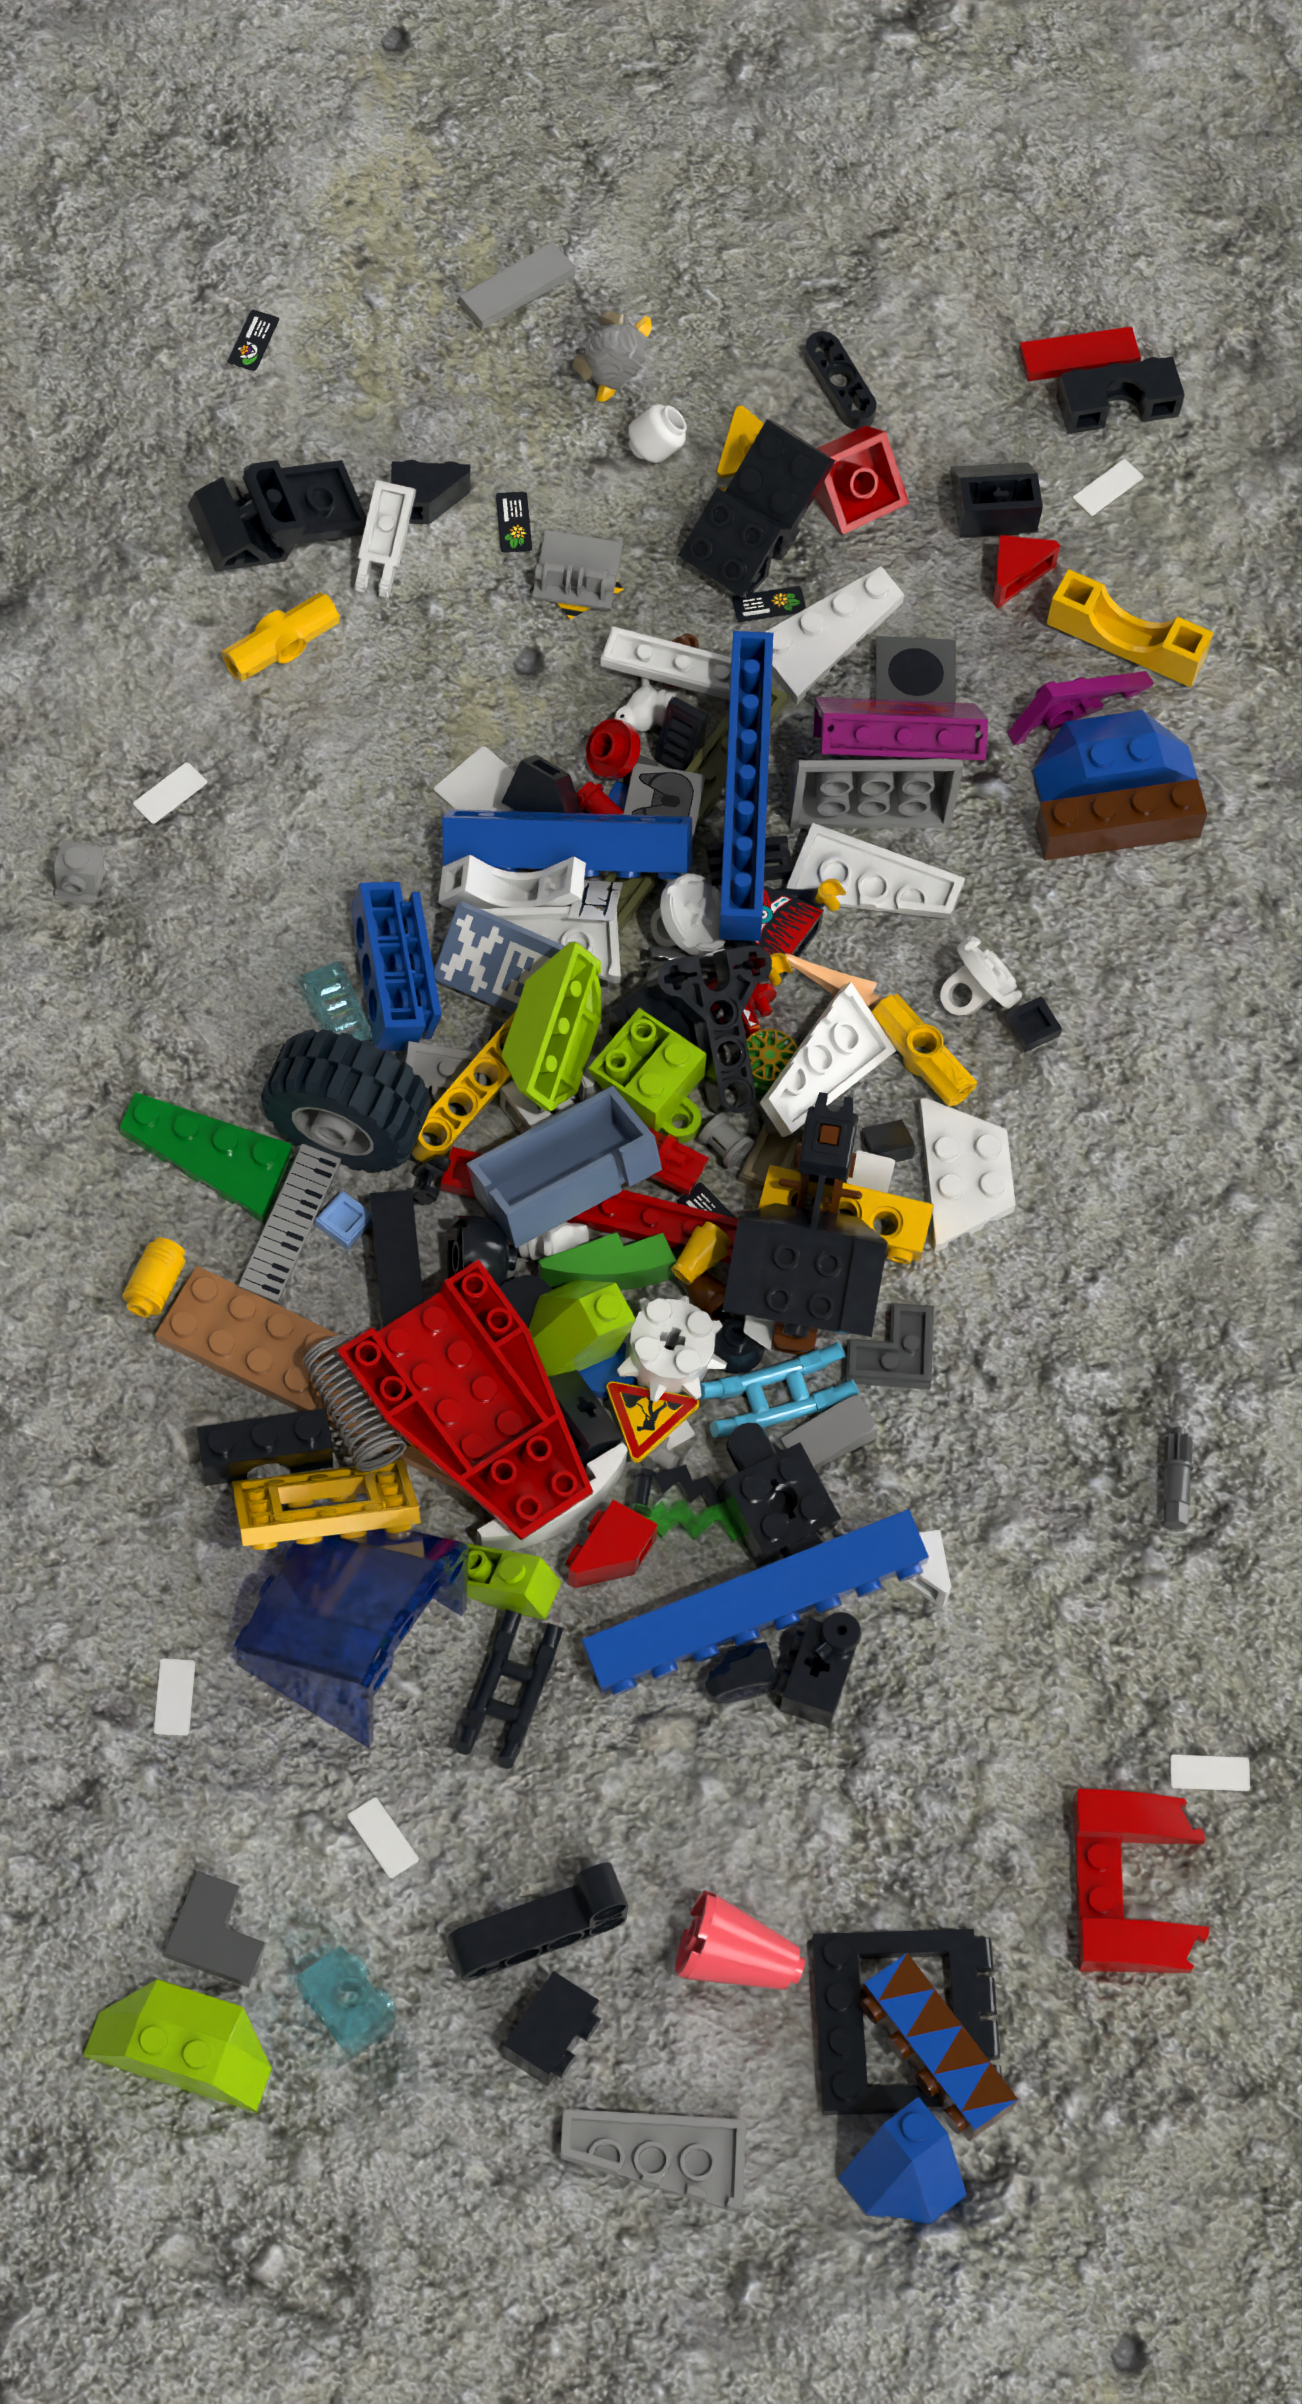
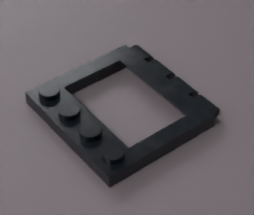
M974 1929L821 1933L812 1935L822 2115L898 2113L917 2097L922 2100L931 2112L945 2110L934 2095L928 2097L919 2085L868 2087L863 2010L860 2006L862 1998L859 1996L861 1992L859 1959L900 1958L906 1953L911 1958L949 1956L954 2015L989 2061L1001 2058L998 2022L992 2020L981 2021V2017L997 2014L995 1979L989 1976H977V1973H987L994 1970L991 1938L974 1937ZM993 2065L994 2068L997 2070V2072H998V2073L1000 2074V2076L1002 2077V2069H1001V2066H1000V2065Z

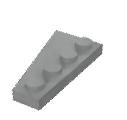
M563 2109L560 2159L742 2215L746 2138L745 2119Z

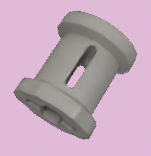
M720 1113L703 1128L699 1138L704 1145L710 1144L724 1158L723 1163L728 1168H732L749 1154L754 1146V1141L749 1136L743 1137L729 1123V1117L725 1113Z

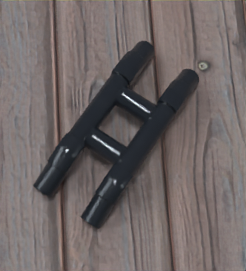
M510 1609L505 1610L488 1662L455 1744V1749L458 1753L463 1755L470 1754L482 1730L486 1715L511 1723L497 1758V1764L504 1769L512 1768L520 1753L564 1629L558 1625L547 1623L532 1667L509 1660L508 1657L522 1617L521 1613ZM501 1676L526 1684L518 1707L493 1699Z

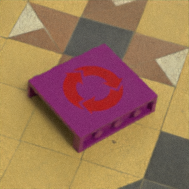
M815 697L813 737L821 738L822 754L986 760L988 718L975 703ZM976 731L981 732L980 737L975 736Z

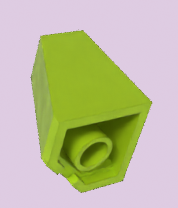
M575 1280L539 1296L529 1331L546 1374L549 1377L575 1370L579 1372L615 1356L636 1319L617 1283Z

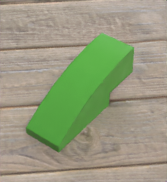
M616 1232L538 1260L537 1277L543 1279L553 1288L561 1287L575 1280L617 1283L620 1291L647 1287L674 1279L671 1267L676 1263V1260L663 1233L623 1246Z

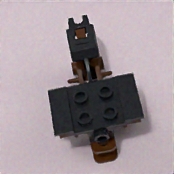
M819 1092L815 1107L810 1106L807 1110L802 1144L798 1143L794 1168L798 1169V1172L801 1173V1179L796 1181L781 1178L778 1182L782 1187L799 1189L796 1206L773 1203L741 1215L738 1218L722 1312L775 1322L774 1348L782 1353L799 1356L814 1351L818 1329L872 1337L888 1243L859 1217L838 1214L841 1197L862 1198L860 1191L842 1188L843 1180H847L848 1177L853 1178L857 1153L853 1152L858 1115L853 1113L852 1097L845 1096L843 1107L839 1111L833 1112L826 1105L828 1093ZM809 1182L818 1183L814 1207L805 1206V1201H812L813 1194L807 1193ZM824 1184L834 1186L832 1197H825V1204H831L830 1210L820 1208Z

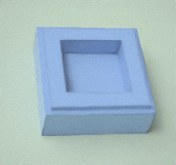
M343 1190L315 1219V1226L346 1250L372 1225L371 1212Z

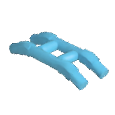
M835 1342L820 1350L816 1349L808 1354L798 1356L796 1359L740 1376L734 1375L719 1378L717 1381L700 1383L701 1397L699 1399L731 1398L746 1392L753 1413L733 1416L730 1419L712 1421L710 1425L712 1436L714 1438L730 1436L739 1425L748 1422L757 1423L762 1428H766L817 1412L818 1414L825 1412L855 1394L859 1395V1389L853 1379L834 1388L830 1387L821 1392L814 1393L812 1396L809 1395L803 1376L826 1368L828 1364L845 1357V1352L840 1342ZM786 1380L794 1401L769 1408L762 1387Z

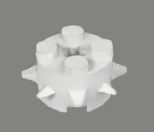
M682 1296L680 1300L658 1298L651 1302L645 1297L638 1301L640 1312L623 1341L626 1343L625 1361L617 1369V1373L619 1376H634L640 1387L650 1388V1400L653 1402H657L664 1392L679 1394L684 1391L695 1400L700 1398V1383L708 1369H725L727 1365L725 1361L714 1354L715 1335L723 1325L720 1321H712L708 1313L690 1304L689 1297ZM665 1346L674 1347V1350H668Z

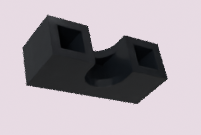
M1173 356L1165 358L1151 357L1140 362L1127 364L1112 363L1105 367L1088 370L1074 369L1060 375L1056 394L1067 434L1104 429L1110 408L1109 402L1113 400H1125L1132 403L1137 408L1141 421L1148 422L1179 417L1185 396Z
M326 1408L197 1427L204 1486L248 1480L247 1474L250 1470L266 1464H285L289 1466L290 1474L333 1468V1446Z

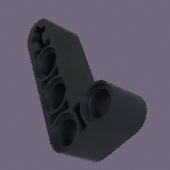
M605 1862L586 1868L578 1873L574 1878L572 1887L460 1927L451 1932L446 1939L462 1980L472 1981L612 1930L625 1922L629 1905L612 1864Z

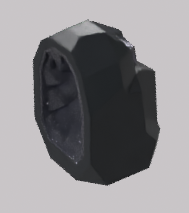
M755 1643L729 1650L724 1660L710 1669L709 1677L705 1681L707 1696L713 1703L738 1702L760 1697L775 1690L777 1683L776 1673L767 1643Z

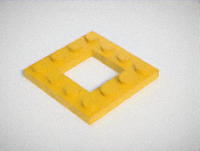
M404 1460L393 1461L387 1466L370 1472H362L357 1470L356 1466L232 1481L242 1546H251L254 1550L272 1549L278 1546V1542L296 1540L298 1544H313L320 1542L322 1536L340 1534L341 1538L346 1539L365 1536L367 1530L383 1528L388 1533H399L411 1529V1525L421 1524L419 1505ZM365 1493L368 1501L282 1511L281 1504L287 1503L288 1507L302 1508L312 1505L314 1503L313 1500L331 1498L332 1502H348L356 1499L357 1494Z

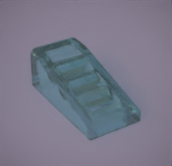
M341 961L333 962L303 975V990L323 1029L332 1030L333 1033L337 1034L339 1031L357 1025L359 1030L349 1034L358 1040L364 1041L365 1039L373 1042L370 1026ZM339 996L344 998L327 1006L324 1004V1002ZM347 1011L351 1012V1015L343 1017L333 1022L331 1020V1018L334 1016L340 1015Z

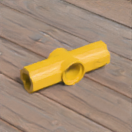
M319 592L286 613L281 610H275L267 614L259 621L254 632L222 650V659L233 678L243 682L276 661L281 664L293 661L304 651L307 642L339 624L340 615L329 596Z
M898 993L888 995L871 1011L893 1046L903 1056L905 1068L912 1074L921 1076L948 1107L957 1106L976 1088L977 1081L944 1046L943 1036L940 1031L934 1026L925 1024ZM925 1047L931 1052L923 1054L915 1050V1048Z

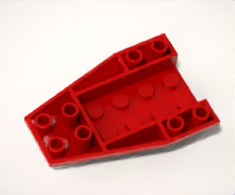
M479 1259L445 1280L439 1293L378 1332L372 1327L337 1349L336 1353L384 1421L521 1541L593 1494V1489L530 1331Z

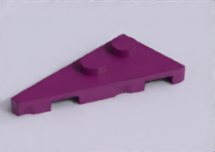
M1147 671L1089 679L1080 677L1073 681L1059 683L1055 681L1045 683L1036 691V697L1007 733L1014 745L1026 742L1028 734L1036 727L1045 724L1050 732L1063 726L1066 721L1078 720L1102 710L1104 706L1100 701L1120 692L1126 700L1151 688L1154 682Z

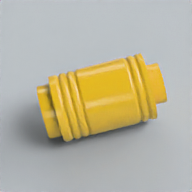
M157 1237L153 1242L147 1244L122 1294V1298L127 1303L126 1307L130 1312L143 1318L161 1314L186 1263L184 1258L185 1250L179 1244L162 1237Z

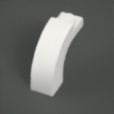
M468 855L442 867L438 903L453 911L456 910L457 905L462 901L480 909L566 907L582 899L586 863L576 857H571L544 870L519 873L492 867L472 855Z

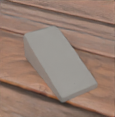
M855 1394L780 1438V1442L785 1449L801 1442L813 1467L817 1469L875 1440L878 1427L860 1396Z

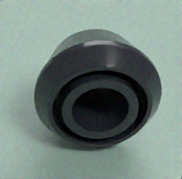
M732 1318L721 1322L723 1327L715 1335L714 1354L727 1363L726 1368L721 1370L732 1374L751 1371L761 1362L765 1347L744 1333L745 1319Z

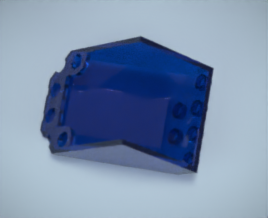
M384 1528L367 1530V1534L359 1538L346 1539L341 1538L340 1534L322 1536L320 1542L313 1544H298L295 1541L284 1557L283 1562L286 1565L278 1576L270 1575L262 1585L258 1597L261 1599L250 1622L243 1628L235 1641L237 1665L369 1748L374 1742L373 1697L384 1683L392 1668L394 1652L432 1598L460 1616L467 1610L469 1546L460 1541L413 1530L388 1533L384 1531Z

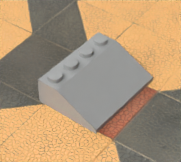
M798 760L791 765L788 780L790 829L810 828L812 823L826 828H951L963 771V760Z

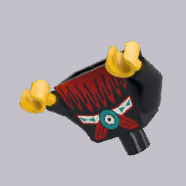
M834 878L825 880L817 888L773 889L764 886L760 941L730 940V945L732 949L750 945L764 948L772 959V969L766 979H770L771 984L774 986H780L788 973L793 972V967L790 966L785 953L801 957L821 929L824 912L821 908L826 906L829 911H837L840 903L836 896H844L846 891L840 882ZM744 961L743 964L739 965L744 970L753 969L752 961Z

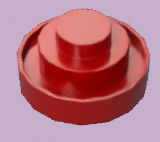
M611 718L602 721L593 729L587 741L586 761L589 768L596 775L616 780L625 777L632 771L640 755L641 743L637 730L630 723Z

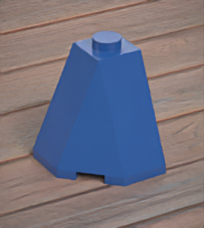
M919 2097L886 2121L837 2179L866 2216L885 2218V2216L910 2219L912 2222L932 2224L967 2195L949 2135Z

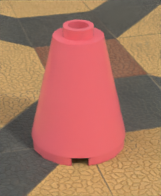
M703 1890L690 1912L694 1919L689 1930L684 1929L675 1961V1972H678L677 1976L687 1980L786 1990L790 1983L797 1984L805 1966V1958L800 1957L799 1946L716 1893Z

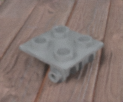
M545 530L540 560L535 571L536 580L532 598L611 611L623 542Z

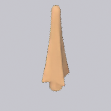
M785 953L790 966L812 979L833 996L837 994L843 985L852 982L870 1010L875 1009L878 1003L884 999L873 993L878 982L831 970Z

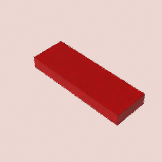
M1132 326L1020 342L1019 353L1027 381L1060 377L1062 373H1068L1074 369L1088 370L1105 367L1112 363L1127 364L1141 361Z

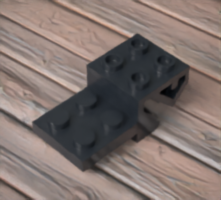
M767 419L728 487H717L678 556L741 598L750 597L768 577L771 559L781 560L789 551L801 530L798 528L799 523L836 461L774 420Z
M278 460L251 463L243 468L244 475L242 477L249 493L242 492L238 486L236 487L222 476L195 491L188 503V508L215 571L286 562L296 544L363 535L367 521L366 514L342 460L281 468Z

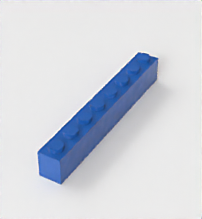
M733 631L719 939L760 941L774 636V633Z
M907 1509L582 1639V1645L601 1693L611 1690L612 1695L616 1696L636 1688V1679L652 1673L655 1680L678 1671L676 1663L693 1657L695 1663L710 1659L719 1654L717 1647L734 1641L736 1647L750 1643L760 1638L759 1630L771 1625H775L778 1631L801 1621L799 1614L814 1608L817 1614L833 1610L842 1605L840 1598L856 1592L858 1598L873 1594L883 1588L880 1582L897 1576L899 1582L913 1578L923 1573L921 1566L927 1564L929 1556L912 1514Z

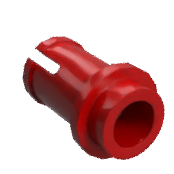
M590 781L577 793L582 811L587 810L591 814H624V810L617 806L603 792L604 787L601 784L595 785Z

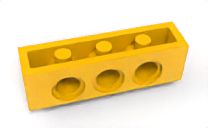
M769 1165L758 1209L773 1203L792 1205L797 1201L799 1189L782 1187L778 1182L781 1178L800 1181L801 1173ZM809 1182L807 1193L813 1194L812 1201L810 1202L814 1206L818 1183ZM843 1182V1189L860 1191L862 1198L841 1197L838 1210L847 1209L851 1211L855 1217L862 1219L874 1231L873 1225L876 1221L880 1219L892 1221L897 1230L888 1236L880 1235L888 1242L886 1258L900 1264H911L912 1260L920 1262L934 1204ZM824 1184L820 1208L830 1210L831 1204H825V1197H832L834 1186Z

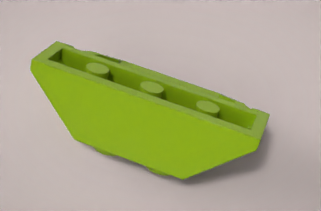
M576 941L565 945L526 980L501 1054L519 1091L545 1111H553L557 1108V1105L567 1101L578 1092L601 1022V987L598 975L601 973V961Z
M159 1979L154 1980L99 2012L83 2054L85 2058L254 2113L258 2111L272 2072L270 2063L244 2007Z

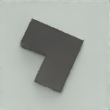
M892 1303L889 1342L848 1339L845 1382L853 1379L857 1385L930 1390L932 1382L934 1306Z
M197 1871L165 1948L164 1957L249 1988L265 1949V1942L225 1928L240 1892V1886Z

